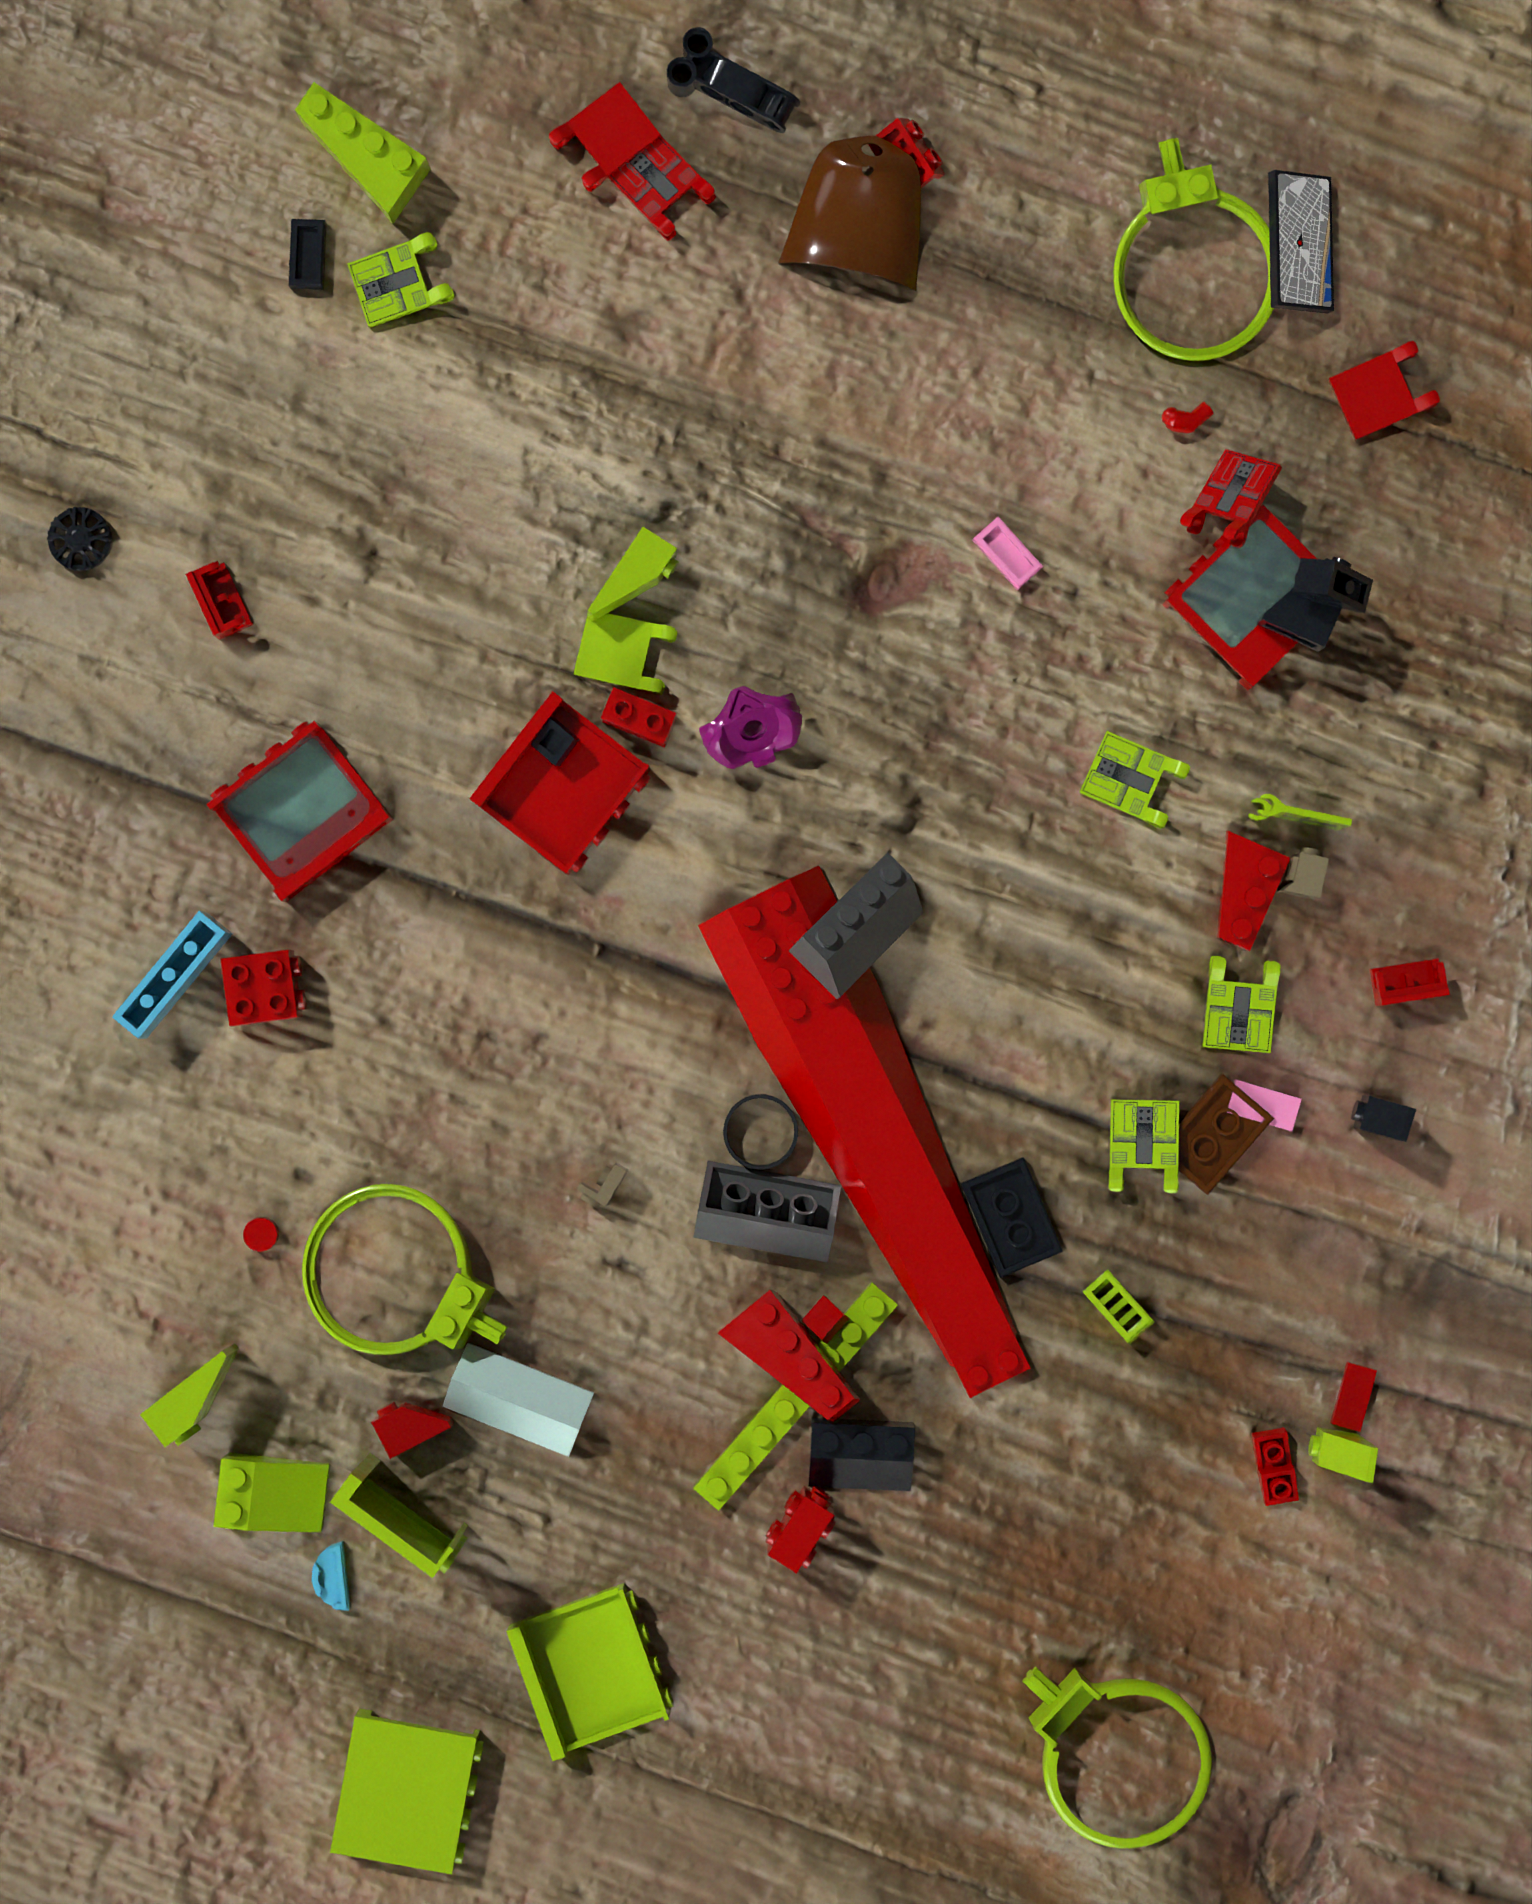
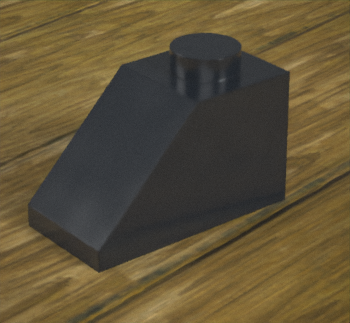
M1301 558L1295 575L1293 592L1313 602L1365 613L1373 579L1335 560Z
M1363 1095L1361 1101L1357 1100L1352 1110L1351 1119L1355 1120L1353 1128L1388 1139L1407 1142L1416 1109Z

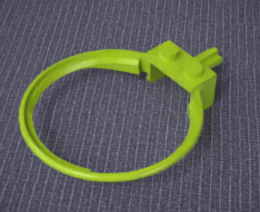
M1171 138L1158 142L1165 175L1146 179L1138 185L1143 208L1125 229L1116 250L1113 270L1115 295L1121 313L1129 327L1151 348L1181 360L1204 361L1216 359L1238 350L1252 340L1262 330L1274 308H1271L1269 227L1250 205L1216 187L1211 164L1185 170L1178 138ZM1218 199L1216 206L1224 208L1241 218L1251 227L1261 241L1268 264V284L1265 298L1252 322L1231 340L1217 346L1199 349L1175 346L1160 340L1150 333L1133 312L1125 288L1127 255L1136 235L1148 222L1145 215L1150 211L1151 214Z
M376 1184L354 1190L342 1196L322 1214L308 1237L302 1262V1279L308 1304L322 1327L336 1340L354 1350L373 1355H394L419 1349L436 1340L455 1350L464 1348L472 1331L497 1345L506 1335L507 1326L483 1313L495 1288L474 1277L469 1247L460 1227L438 1202L416 1189L396 1184ZM382 1196L405 1198L430 1210L448 1231L456 1252L457 1268L461 1269V1274L458 1272L455 1274L426 1330L407 1340L390 1343L374 1342L360 1338L339 1325L326 1309L316 1280L318 1251L323 1237L331 1224L351 1206L366 1199Z
M1036 1666L1033 1670L1030 1669L1026 1673V1677L1022 1682L1043 1701L1029 1716V1720L1034 1730L1045 1739L1042 1756L1045 1788L1054 1809L1071 1829L1094 1843L1107 1847L1130 1849L1162 1841L1181 1829L1192 1818L1201 1805L1209 1786L1212 1771V1755L1206 1730L1198 1715L1184 1699L1170 1689L1147 1680L1123 1678L1092 1683L1076 1668L1058 1686ZM1105 1693L1108 1700L1121 1696L1141 1695L1164 1701L1176 1709L1188 1722L1195 1734L1200 1750L1201 1770H1199L1195 1790L1187 1805L1173 1820L1163 1827L1150 1833L1139 1835L1136 1838L1111 1837L1092 1830L1078 1820L1070 1811L1061 1796L1058 1786L1057 1762L1059 1751L1055 1749L1058 1745L1056 1739L1094 1698L1099 1701Z

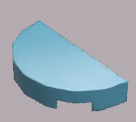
M344 1541L331 1544L320 1553L312 1569L311 1581L316 1595L320 1596L325 1603L331 1605L336 1610L349 1611L351 1606Z

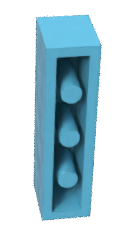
M198 911L112 1018L138 1039H147L233 933L209 913Z

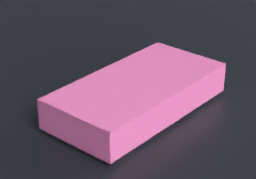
M999 516L972 540L1016 590L1021 588L1043 568L1042 564Z
M1234 1080L1236 1086L1274 1117L1269 1125L1289 1131L1293 1130L1301 1098ZM1234 1092L1232 1093L1228 1108L1234 1110L1241 1117L1258 1122L1263 1121L1264 1118Z

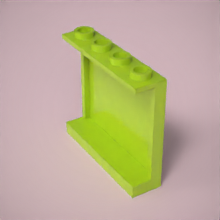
M369 1453L351 1472L330 1503L431 1578L435 1576L438 1570L445 1574L468 1539L463 1534L468 1525L464 1522L455 1536L450 1539L369 1479V1476L381 1461Z
M625 1583L517 1621L508 1626L506 1632L552 1761L566 1757L567 1752L661 1717H663L664 1721L670 1718L669 1708L674 1707L673 1699L668 1687L662 1689L658 1678L659 1675H662L659 1660L656 1655L650 1656L647 1643L651 1642L648 1629L644 1622L639 1624L635 1611L639 1610L637 1598L633 1590L627 1591Z
M359 1708L354 1717L330 1853L452 1875L455 1865H462L466 1843H460L462 1830L468 1831L472 1809H466L468 1796L474 1797L478 1776L472 1775L474 1762L480 1763L484 1742L478 1741L480 1730L475 1729L473 1734L441 1729L372 1716V1710Z

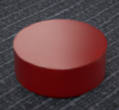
M267 1217L252 1219L246 1224L243 1231L245 1244L257 1252L271 1249L279 1238V1229L276 1223Z

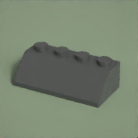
M887 852L789 950L837 1000L924 913L912 876Z
M708 1161L693 1238L828 1262L834 1236L841 1185Z

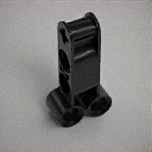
M701 27L692 28L685 33L683 37V57L673 59L667 67L668 88L675 96L687 97L695 90H698L779 133L786 131L785 124L794 107H798L801 103L791 92L714 52L711 34ZM695 42H700L707 48L702 53H694L689 47ZM678 72H686L691 76L689 81L685 83H679L673 77Z

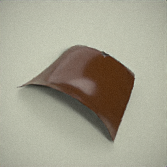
M877 136L847 138L833 141L825 146L813 164L778 263H810L858 271L900 283L916 291L921 215V182L919 170L913 157L892 143ZM866 144H874L879 146L883 152L879 156H869L863 153L861 148ZM862 167L873 168V173L871 175L863 174Z

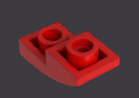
M1285 1427L1251 1433L1265 1506L1299 1501L1295 1468L1291 1462L1288 1433Z

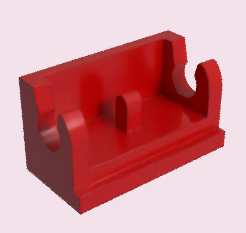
M215 561L185 574L213 636L221 640L253 625L224 562L219 564L218 561Z
M1438 958L1370 969L1375 1006L1450 995L1443 961L1439 962Z

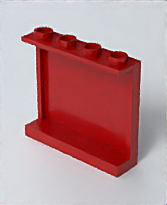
M552 691L469 799L565 874L569 875L572 870L578 873L589 859L585 853L592 844L598 847L610 832L606 826L612 818L615 817L619 820L630 806L627 799L633 791L636 790L640 793L651 779V776L647 774L651 768ZM549 718H556L580 739L561 766H555L531 745Z

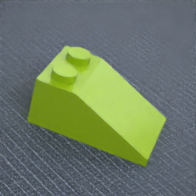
M235 1343L221 1351L140 1414L164 1447H167L172 1442L179 1446L201 1430L198 1423L207 1416L239 1350Z
M228 1452L221 1458L213 1527L244 1531L321 1533L330 1464Z

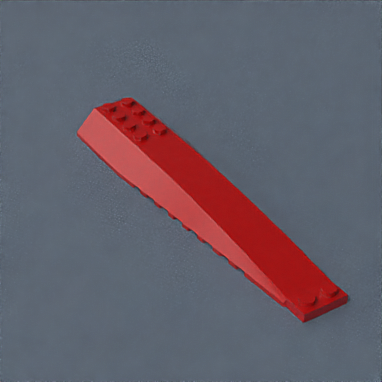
M816 866L699 924L698 927L759 1050L949 1365L955 1368L969 1398H972L1031 1367L1016 1339L1015 1327L881 989L870 967L837 1000L789 952L796 942L837 903L820 866Z

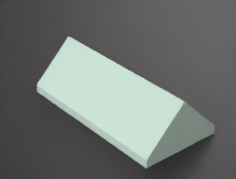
M467 1343L451 1378L442 1407L569 1457L594 1392L474 1344Z

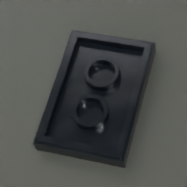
M1024 1157L960 1183L1000 1278L1063 1252Z

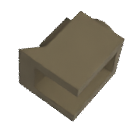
M1300 847V852L1290 857L1285 881L1289 883L1277 892L1313 900L1316 898L1320 899L1329 858L1321 857L1320 850Z

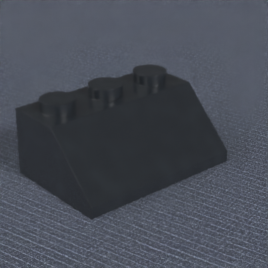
M811 1417L808 1487L910 1491L914 1463V1423L857 1419L830 1421L826 1418Z

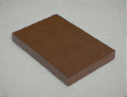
M1221 1073L1179 1122V1171L1205 1194L1209 1195L1273 1121L1274 1117ZM1234 1092L1264 1118L1263 1121L1258 1122L1241 1117L1234 1110L1228 1108L1232 1093Z

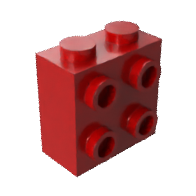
M287 949L220 959L229 1027L303 1017L302 1010L307 1008L306 996L303 989L299 990L297 976H302V965L300 957L294 955V950Z
M804 1485L800 1492L794 1490L784 1505L786 1509L782 1521L775 1519L765 1535L767 1537L765 1541L767 1543V1555L796 1574L801 1566L807 1569L817 1553V1550H815L817 1541L820 1537L826 1539L836 1523L834 1521L833 1504L830 1501L831 1496L816 1486L809 1489Z

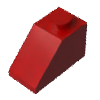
M395 1401L377 1410L376 1412L379 1416L371 1422L390 1459L451 1428L454 1424L451 1416L407 1402L397 1407Z

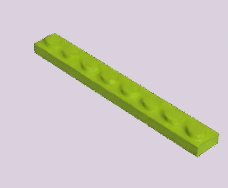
M871 1282L844 1314L849 1317V1320L828 1344L822 1340L819 1341L818 1345L839 1372L898 1304ZM781 1385L697 1481L693 1489L719 1511L810 1406L784 1385Z

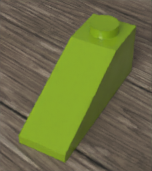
M642 527L587 610L588 619L594 622L658 585L663 576L669 578L679 563L675 559L677 548L645 527Z
M1317 1427L1316 1436L1311 1435L1308 1453L1309 1456H1312V1461L1320 1467L1373 1483L1378 1448L1357 1433Z

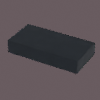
M291 219L288 283L290 289L324 290L327 228L325 220Z

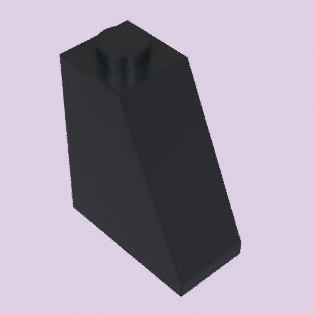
M1332 557V560L1351 568L1352 565L1348 561ZM1292 588L1262 614L1256 624L1319 652L1325 648L1342 608L1313 602L1294 593Z

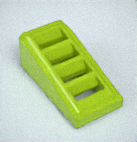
M1108 1269L1082 1291L1128 1344L1136 1340L1155 1322ZM1110 1282L1114 1287L1099 1300L1095 1295ZM1120 1293L1123 1298L1108 1310L1105 1305ZM1129 1303L1133 1308L1120 1320H1117L1114 1316ZM1139 1314L1142 1319L1130 1330L1126 1331L1123 1326Z

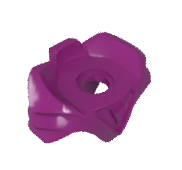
M741 686L730 692L726 704L719 715L712 722L701 726L699 732L708 754L718 763L727 768L735 769L752 761L754 767L759 768L776 760L774 752L791 748L797 743L801 732L802 715L793 693L782 696H770Z

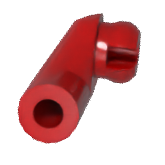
M1202 402L1191 412L1169 407L1164 410L1161 418L1169 430L1189 434L1214 415V412L1207 403Z

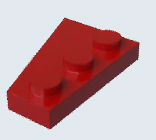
M1226 831L1225 862L1223 863L1222 897H1220L1217 938L1250 951L1290 861V857L1231 831Z

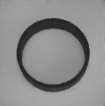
M766 1094L751 1095L737 1102L729 1111L723 1128L724 1142L731 1156L740 1164L752 1169H770L783 1163L793 1152L798 1139L797 1121L792 1110L782 1100ZM758 1098L769 1099L779 1103L787 1110L794 1124V1138L787 1153L779 1160L765 1165L751 1164L741 1159L731 1148L727 1135L729 1119L733 1112L746 1101Z

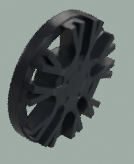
M85 507L68 508L57 517L55 516L47 533L48 545L53 557L64 567L75 571H87L99 566L107 558L112 547V532L107 521L96 511ZM82 513V525L78 524L77 514ZM90 515L99 520L93 527H87ZM70 516L72 526L65 527L62 521ZM57 528L67 531L65 536L57 534ZM101 529L105 530V533L96 536L92 533ZM55 540H65V545L56 550ZM97 540L105 542L102 553L93 548L94 542ZM70 548L72 551L65 560L62 559V556ZM89 550H91L96 558L92 562L86 554ZM77 553L82 554L83 565L73 564L74 556Z

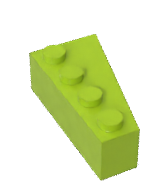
M313 82L295 108L301 123L326 151L333 156L342 169L360 186L370 200L378 206L388 220L394 224L431 170L427 158Z

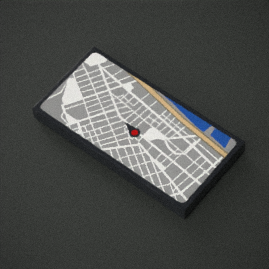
M1273 170L1268 173L1271 308L1326 314L1333 312L1331 177Z

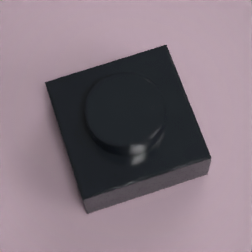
M549 718L531 745L555 766H561L580 739L556 718Z

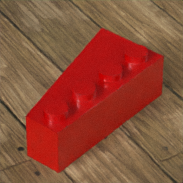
M769 1290L717 1332L827 1420L836 1421L861 1400L778 1292Z

